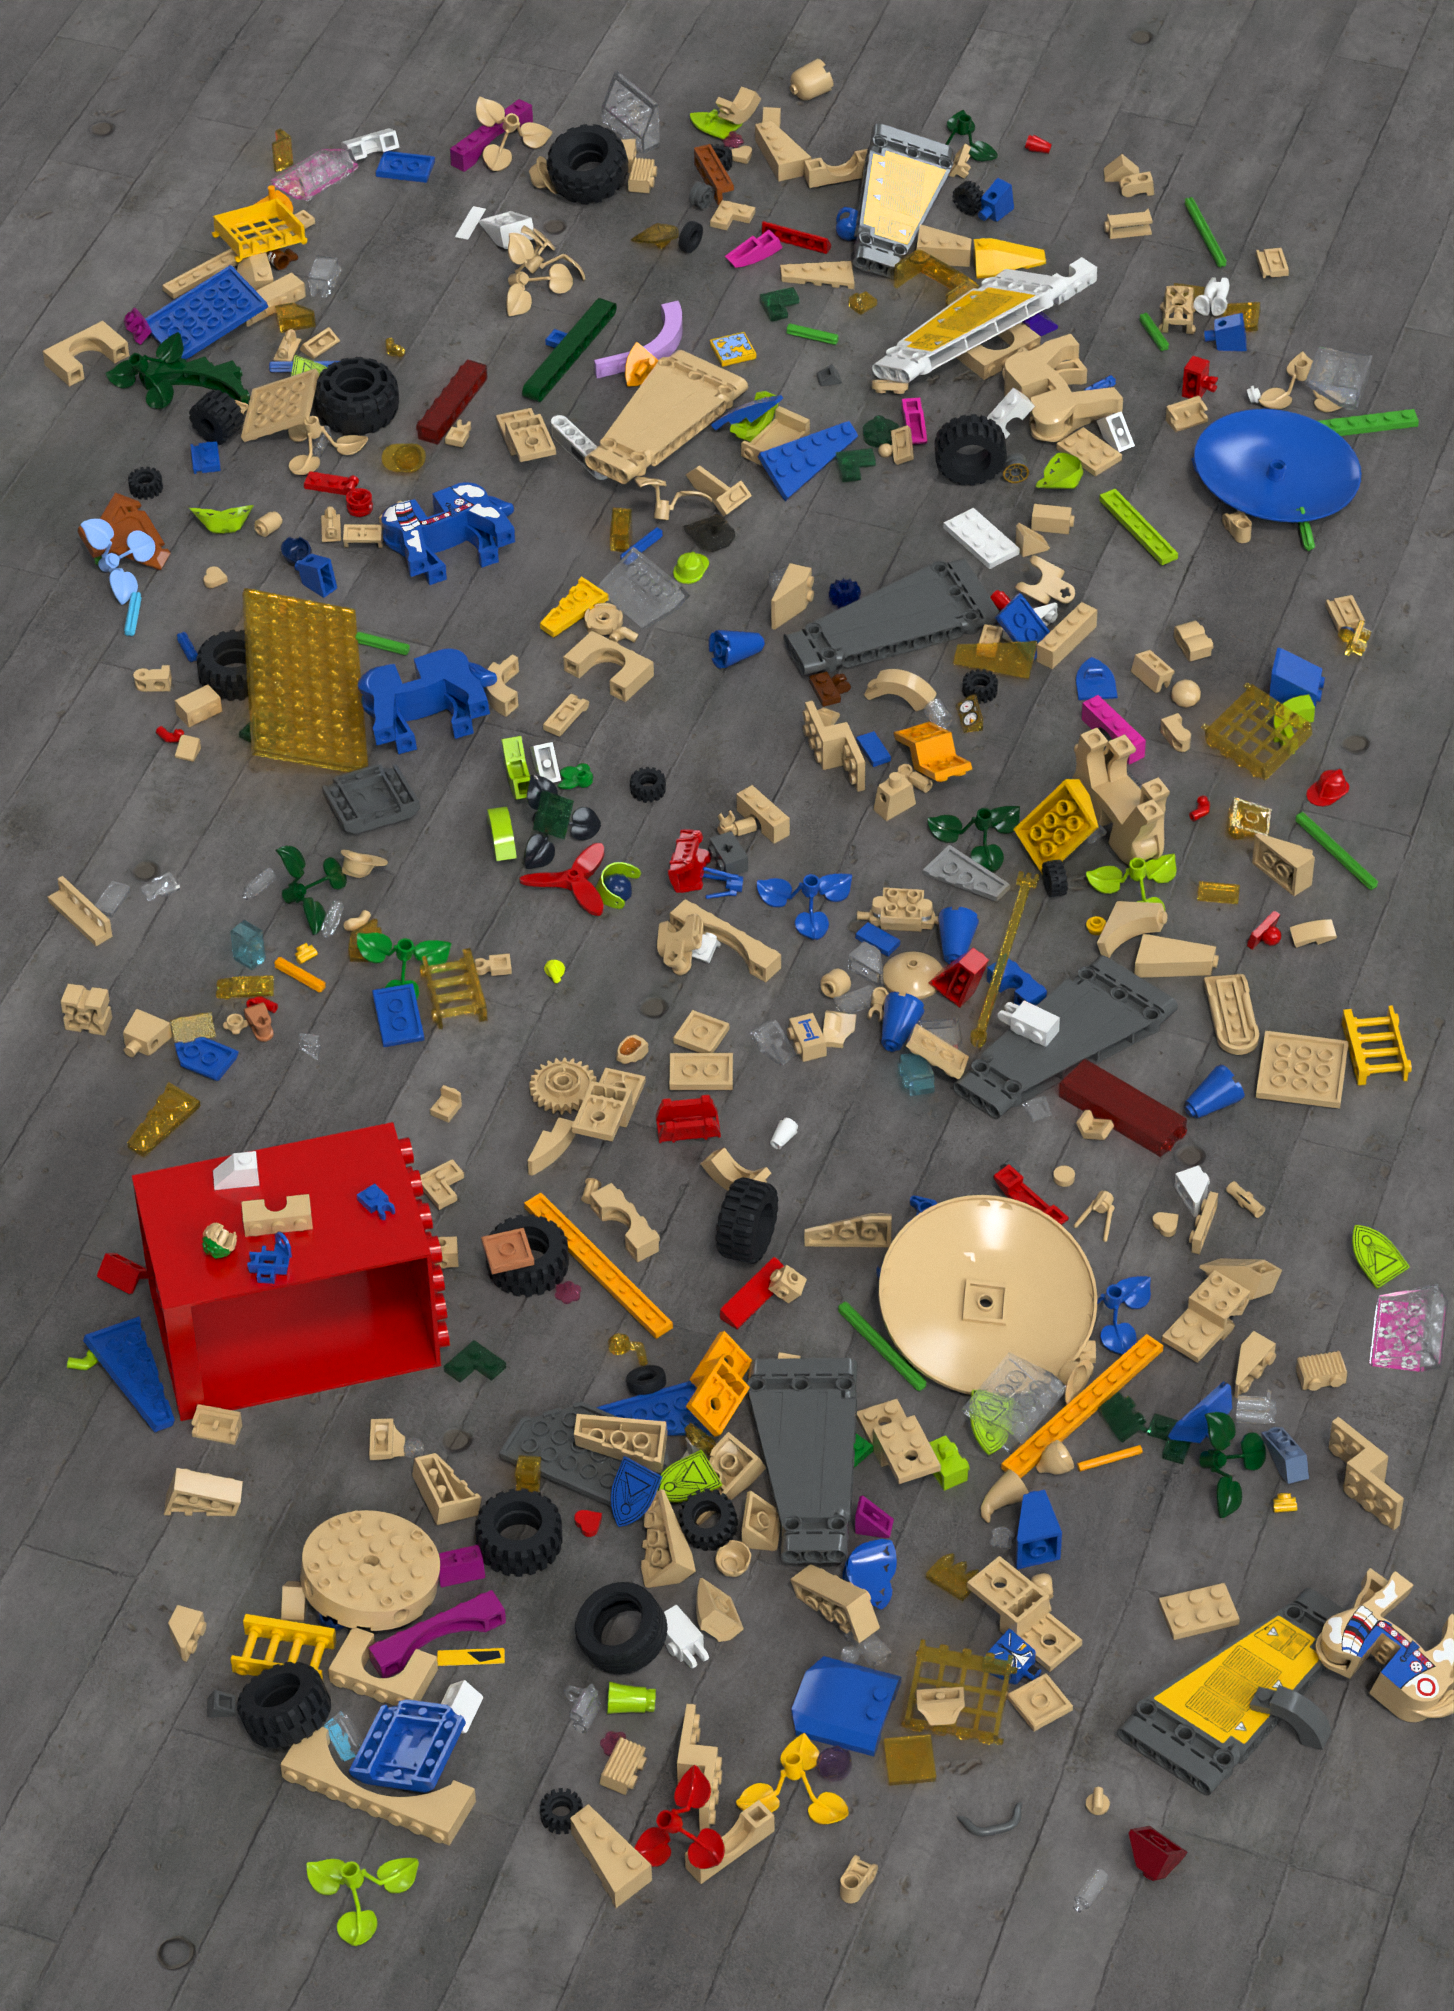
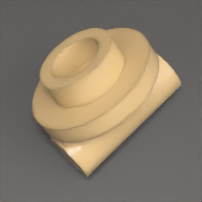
M1095 1787L1094 1793L1086 1799L1087 1810L1094 1815H1102L1109 1809L1110 1802L1108 1797L1103 1794V1788Z

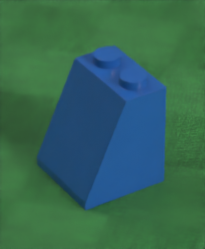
M1277 648L1271 674L1269 702L1283 704L1294 697L1309 694L1316 708L1317 701L1321 702L1322 690L1319 689L1324 688L1325 677H1322V668L1282 648Z
M1045 1490L1032 1491L1023 1495L1016 1547L1017 1570L1060 1560L1062 1531Z

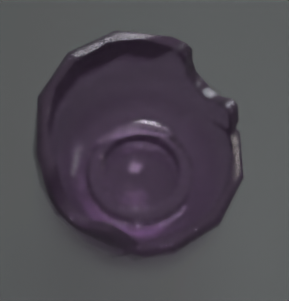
M839 1745L826 1748L819 1754L816 1761L818 1773L829 1781L843 1780L852 1769L850 1752Z

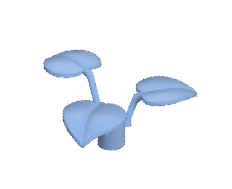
M102 519L84 521L80 525L91 546L98 550L106 548L104 554L101 555L102 558L99 560L98 565L103 572H110L109 581L112 591L119 603L123 605L130 599L132 592H137L138 583L132 573L124 572L122 568H116L119 565L120 559L133 553L136 561L145 562L153 556L155 542L146 533L133 531L127 537V545L131 550L119 556L113 553L108 554L112 545L110 539L114 536V531L110 524Z

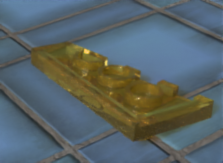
M1038 641L957 644L953 664L1030 679Z
M168 1082L164 1093L159 1095L153 1109H150L146 1114L145 1121L139 1124L128 1140V1148L145 1157L201 1107L198 1099Z

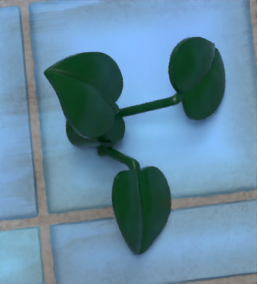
M964 110L954 114L947 121L946 126L952 133L945 143L946 145H949L955 133L959 135L968 134L971 146L968 154L971 158L977 161H989L998 157L997 152L989 144L983 141L972 142L971 133L975 131V124Z
M177 332L159 345L156 350V357L159 359L146 355L142 357L139 353H133L129 360L119 363L112 370L106 372L107 378L116 387L125 389L135 383V375L138 372L144 373L155 386L147 392V404L153 409L166 408L173 399V386L166 380L157 385L146 372L149 368L147 360L163 363L165 360L168 364L179 360L184 351L181 334Z
M1003 806L992 810L981 808L977 811L976 817H972L971 821L963 829L962 822L953 815L928 817L927 823L933 836L945 843L956 842L959 834H964L975 823L976 828L983 831V846L974 847L970 857L989 871L995 872L1001 868L1004 854L1002 849L996 844L987 846V830L995 827L999 833H1013L1014 828L1019 824L1020 806Z
M287 845L282 846L275 851L280 855L288 873L295 878L288 884L289 887L282 890V897L288 904L295 901L296 903L303 902L304 912L313 935H316L326 925L327 916L323 906L318 901L314 902L312 897L304 898L307 892L306 889L329 879L332 888L340 890L346 886V874L342 872L339 862L329 857L323 861V869L327 876L306 886L301 883L299 884L297 882L304 875L303 868L306 865L304 857L297 848Z
M1210 1412L1204 1415L1208 1425L1209 1439L1214 1449L1203 1451L1200 1454L1199 1462L1202 1468L1211 1469L1212 1473L1224 1476L1219 1479L1217 1484V1506L1219 1518H1225L1240 1507L1242 1503V1489L1239 1482L1232 1481L1231 1475L1219 1469L1226 1464L1227 1459L1243 1458L1244 1467L1247 1470H1258L1265 1462L1266 1447L1259 1434L1250 1432L1245 1434L1241 1441L1242 1454L1225 1455L1220 1450H1225L1231 1445L1230 1440L1234 1438L1236 1433L1234 1421L1225 1413Z

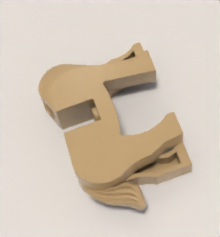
M1071 334L1046 341L1041 346L1030 351L1025 347H1020L1015 354L1006 360L1002 371L1004 396L1012 388H1015L1024 394L1035 406L1030 411L1029 422L1031 435L1035 439L1048 442L1061 441L1076 429L1090 424L1096 419L1120 412L1123 409V397L1115 387L1071 392L1068 387L1069 384L1082 385L1087 383V368L1079 360V343Z
M1095 728L1081 734L1079 743L1074 746L1077 765L1072 779H1080L1089 793L1098 828L1113 822L1109 845L1121 861L1129 866L1130 861L1137 857L1144 860L1149 858L1159 859L1164 850L1165 805L1170 791L1159 777L1142 784L1140 790L1133 780L1127 776V760L1132 753H1135V746L1126 735L1107 741L1100 730Z

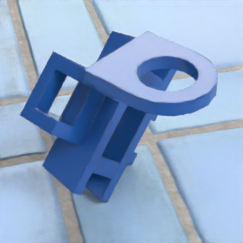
M282 1232L275 1233L276 1243L274 1251H266V1246H262L261 1252L249 1253L251 1262H248L247 1266L250 1273H257L258 1283L275 1284L276 1274L287 1275L289 1258L292 1257L290 1243ZM265 1261H274L273 1264L265 1263ZM263 1274L270 1275V1278L263 1277Z

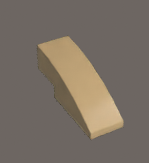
M559 1117L552 1132L543 1130L528 1159L529 1175L533 1176L542 1171L563 1154L575 1137V1133H572L574 1121Z

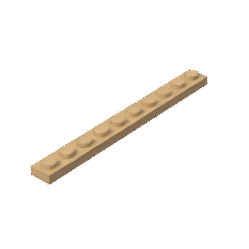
M305 210L295 214L304 225V229L315 224V218ZM284 224L275 228L279 231L287 229L288 226ZM269 228L261 232V234L265 235L273 231ZM273 236L275 241L280 240L278 236ZM229 249L163 284V291L175 299L229 265L237 266L239 262H236L234 259L237 254L232 249Z

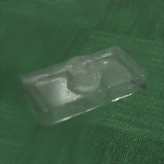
M868 985L834 997V1004L840 1012L847 1014L871 1006V995L874 988L872 985Z

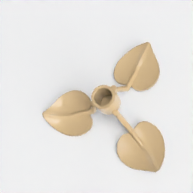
M483 97L478 98L476 115L479 122L487 127H492L495 123H503V129L506 131L500 147L491 144L486 146L483 151V160L490 170L501 171L511 163L512 154L509 150L503 149L508 134L514 132L516 128L519 136L523 137V143L533 149L542 147L552 135L550 129L536 123H525L520 128L517 115L510 113L504 117V108L499 103Z
M525 225L521 228V233L531 236L537 245L534 249L533 257L527 260V265L525 266L531 273H534L539 267L543 269L546 265L563 258L576 266L581 273L583 281L585 280V274L580 265L566 254H561L542 263L544 259L540 254L548 245L554 251L555 247L537 229L533 228L532 231Z
M509 233V257L513 263L522 265L515 270V273L510 274L508 278L509 285L511 286L507 293L508 316L524 314L529 311L532 304L531 295L529 292L524 291V286L528 282L550 280L549 288L557 294L565 293L571 289L573 278L568 268L563 264L551 266L549 269L550 277L529 278L525 272H521L527 265V260L533 257L534 248L531 241L524 235Z
M1303 351L1287 366V373L1292 377L1288 391L1285 392L1281 388H1271L1265 391L1259 399V403L1267 408H1285L1292 402V398L1288 395L1292 391L1295 379L1305 381L1309 378L1314 395L1318 398L1314 401V405L1318 410L1332 412L1347 404L1346 400L1335 392L1324 391L1321 395L1317 393L1312 375L1317 372L1318 367Z
M309 416L308 422L304 420V424L288 429L289 437L292 441L301 442L307 438L309 441V455L294 457L289 463V469L292 474L305 475L309 471L314 472L319 467L320 459L312 457V439L320 437L321 432L324 433L334 447H338L337 451L342 455H352L360 451L368 441V437L348 435L338 438L337 443H335L326 432L324 426H320L318 417Z
M635 477L634 479L640 487L652 485L656 489L655 519L669 520L670 510H674V505L681 496H700L712 502V498L702 492L680 491L676 493L671 505H669V501L660 500L659 486H666V481L648 477Z

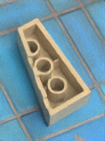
M773 121L755 124V141L777 180L783 181L804 176V161L811 160V156Z
M577 1414L574 1430L576 1446L621 1461L626 1456L652 1471L661 1474L663 1472L668 1434L665 1421Z
M812 1564L790 1579L798 1599L816 1612L820 1609L828 1621H837L840 1624V1629L846 1634L849 1631L852 1632L854 1640L858 1643H861L880 1629L870 1601L871 1596L867 1590L861 1589L851 1582L840 1579L837 1575H832Z

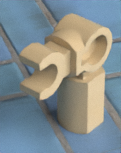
M902 764L898 767L897 772L917 789L927 793L932 788V780L916 771L913 772L912 766L909 764Z
M731 810L726 818L723 817L722 813L718 815L720 825L717 831L719 835L732 831L734 836H740L757 831V824L753 817L735 821V816Z
M877 987L874 989L871 995L872 1008H870L867 1014L868 1019H871L872 1013L879 1015V1022L883 1019L884 1011L882 1009L884 1008L886 995L889 994L885 988Z

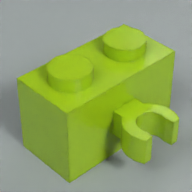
M946 1435L929 1442L941 1465V1471L932 1474L942 1489L945 1491L968 1481L969 1464L965 1458L959 1455L956 1444L950 1442Z

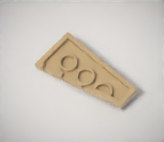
M851 261L780 265L782 282L798 284L811 282L817 286L825 283L832 284V287L839 288L840 285L848 286V289H854Z

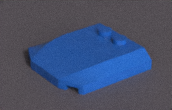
M823 1656L805 1672L791 1708L795 1736L805 1733L810 1740L874 1757L881 1739L884 1723L891 1704L897 1696L902 1677Z
M405 1699L399 1701L398 1705L388 1708L387 1705H382L349 1772L353 1778L364 1784L427 1793L435 1788L466 1721L462 1715H457L450 1706L445 1704Z

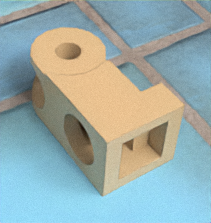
M1150 171L1126 176L1119 181L1122 195L1125 197H1132L1135 194L1145 192L1147 196L1154 195L1153 179Z
M162 665V669L148 670L142 668L136 670L133 674L136 689L139 691H171L172 675L170 665Z
M1179 713L1161 719L1160 732L1169 744L1179 752L1189 750L1191 733L1183 728L1182 717Z

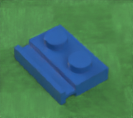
M217 441L199 443V446L190 444L194 474H197L198 471H202V473L221 471Z

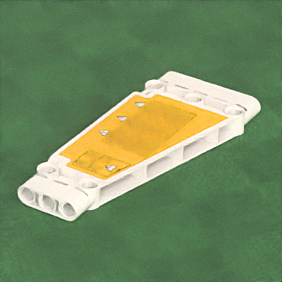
M1004 269L995 277L984 279L980 288L969 290L900 340L897 346L889 348L886 351L887 355L872 365V371L880 379L909 383L917 376L931 372L940 365L1020 322L1052 307L1054 304L1053 300L1067 291V284L1060 277Z

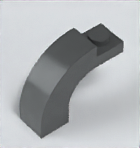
M1278 1686L1277 1690L1259 1687L1250 1703L1251 1710L1274 1715L1290 1723L1297 1731L1301 1745L1323 1750L1332 1733L1324 1713L1308 1698L1289 1688Z

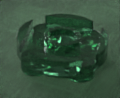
M881 415L875 416L874 419L868 421L863 426L862 435L864 442L875 448H879L884 443L892 445L891 431L898 429L899 425L892 420L885 419Z

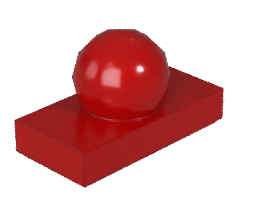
M1273 911L1251 933L1247 942V946L1253 950L1261 941L1269 946H1275L1280 942L1281 931L1275 927L1280 917L1278 912Z

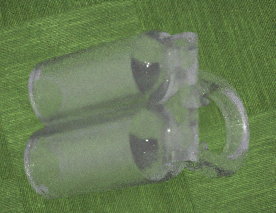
M1267 1388L1266 1397L1238 1394L1236 1422L1259 1425L1274 1423L1275 1414L1277 1415V1402L1271 1400L1272 1390Z
M593 1683L584 1689L567 1686L563 1691L564 1695L575 1703L569 1713V1717L574 1721L573 1727L580 1733H587L601 1708L600 1699L597 1695L599 1691L595 1689ZM569 1691L576 1692L577 1694L580 1693L578 1698L574 1697Z

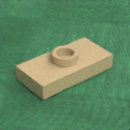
M984 624L976 655L996 657L1003 634L1002 627Z

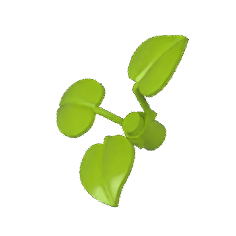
M1175 854L1163 855L1159 859H1151L1148 862H1145L1142 858H1133L1124 876L1121 870L1115 866H1103L1093 871H1086V876L1094 889L1101 893L1110 894L1119 891L1120 883H1124L1128 875H1130L1134 881L1140 882L1143 901L1137 902L1162 903L1165 911L1164 903L1159 898L1151 897L1146 899L1143 879L1146 876L1148 880L1153 878L1157 883H1167L1173 880L1177 871Z
M400 1858L388 1861L377 1870V1876L380 1880L367 1873L366 1869L361 1870L356 1862L344 1863L339 1859L307 1862V1875L313 1889L322 1895L335 1894L339 1890L340 1884H346L347 1887L351 1888L356 1912H347L342 1915L337 1923V1931L342 1940L351 1946H358L367 1942L377 1929V1918L374 1912L371 1910L361 1912L356 1889L362 1885L364 1876L379 1886L384 1884L386 1891L389 1893H401L409 1889L414 1883L419 1861L417 1858Z

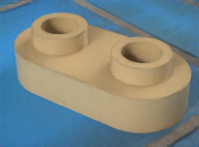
M872 380V389H875L876 393H886V390H894V393L903 394L905 390H908L909 383L891 380Z

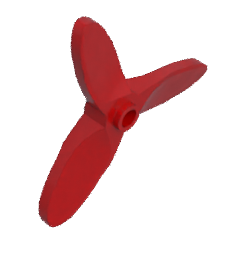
M594 843L587 847L576 858L571 869L563 872L527 874L521 876L519 881L526 886L561 887L571 890L575 900L584 910L591 915L600 916L604 909L602 898L593 884L587 879L600 866L604 858V846L602 843Z

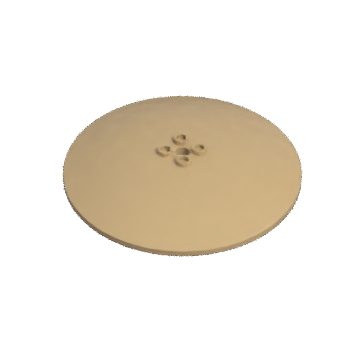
M971 1195L953 1198L929 1207L909 1221L897 1234L885 1255L881 1267L878 1291L880 1311L885 1327L895 1346L926 1377L940 1385L964 1394L971 1395V1391L974 1389L1000 1397L1024 1394L1049 1384L1056 1379L1057 1374L1066 1362L1076 1361L1089 1341L1095 1324L1097 1313L1096 1282L1089 1261L1080 1245L1052 1217L1031 1205L1011 1198ZM975 1252V1262L964 1253ZM980 1300H989L991 1306L983 1307L980 1304ZM1084 1341L1081 1348L1078 1349L1079 1343Z

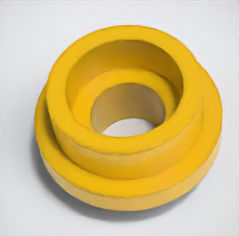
M1097 916L1089 918L1086 922V928L1092 935H1101L1106 925V921Z

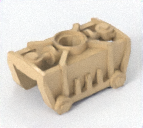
M1166 286L1164 302L1160 304V309L1163 311L1162 323L1159 325L1160 332L1168 333L1169 324H1187L1186 334H1194L1196 327L1193 325V316L1196 309L1194 307L1193 287ZM1170 291L1175 292V296L1170 294ZM1174 312V317L1169 318V315ZM1183 313L1187 315V319H1183Z

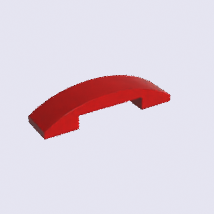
M1008 1164L993 1176L998 1186L1008 1198L1041 1210L1061 1225L1068 1221L1069 1217L1054 1204L1049 1206L1023 1183L1024 1177L1011 1165Z

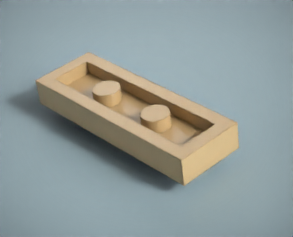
M1210 1191L1208 1198L1203 1199L1201 1205L1202 1215H1197L1195 1222L1196 1231L1192 1230L1189 1238V1243H1192V1253L1200 1254L1217 1209L1218 1193Z

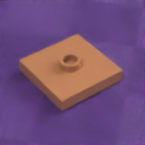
M524 1228L481 1237L492 1274L534 1265V1258Z

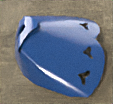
M878 1539L859 1545L847 1557L843 1571V1580L867 1590L871 1596V1604L878 1609L886 1607L892 1596L890 1580L895 1574L897 1564L893 1542L887 1539ZM886 1546H888L887 1551L889 1552V1556L885 1552H883L886 1549ZM887 1564H889V1566L887 1567L888 1572H886L883 1568V1566H886ZM883 1588H885V1590L883 1591L884 1596L879 1592Z

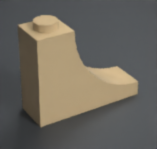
M1117 901L1097 941L1100 954L1110 958L1112 953L1125 941L1141 934L1161 932L1163 925L1167 922V913L1164 911L1162 903Z

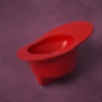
M1342 769L1324 771L1318 781L1310 786L1306 796L1311 804L1322 807L1329 806L1349 792V784L1345 780Z

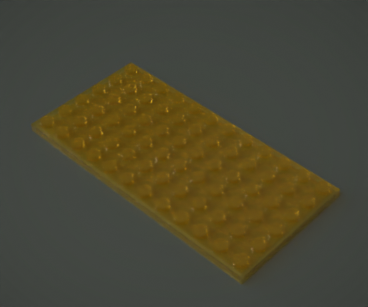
M244 588L242 596L252 755L343 772H352L368 767L363 698L358 689L361 673L358 639L355 638L357 634L355 609Z

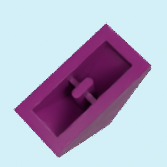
M860 1496L855 1515V1534L889 1538L894 1519L866 1497Z

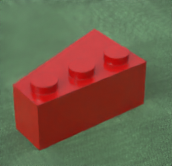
M972 948L942 968L928 983L961 1008L975 993L989 959L983 953Z

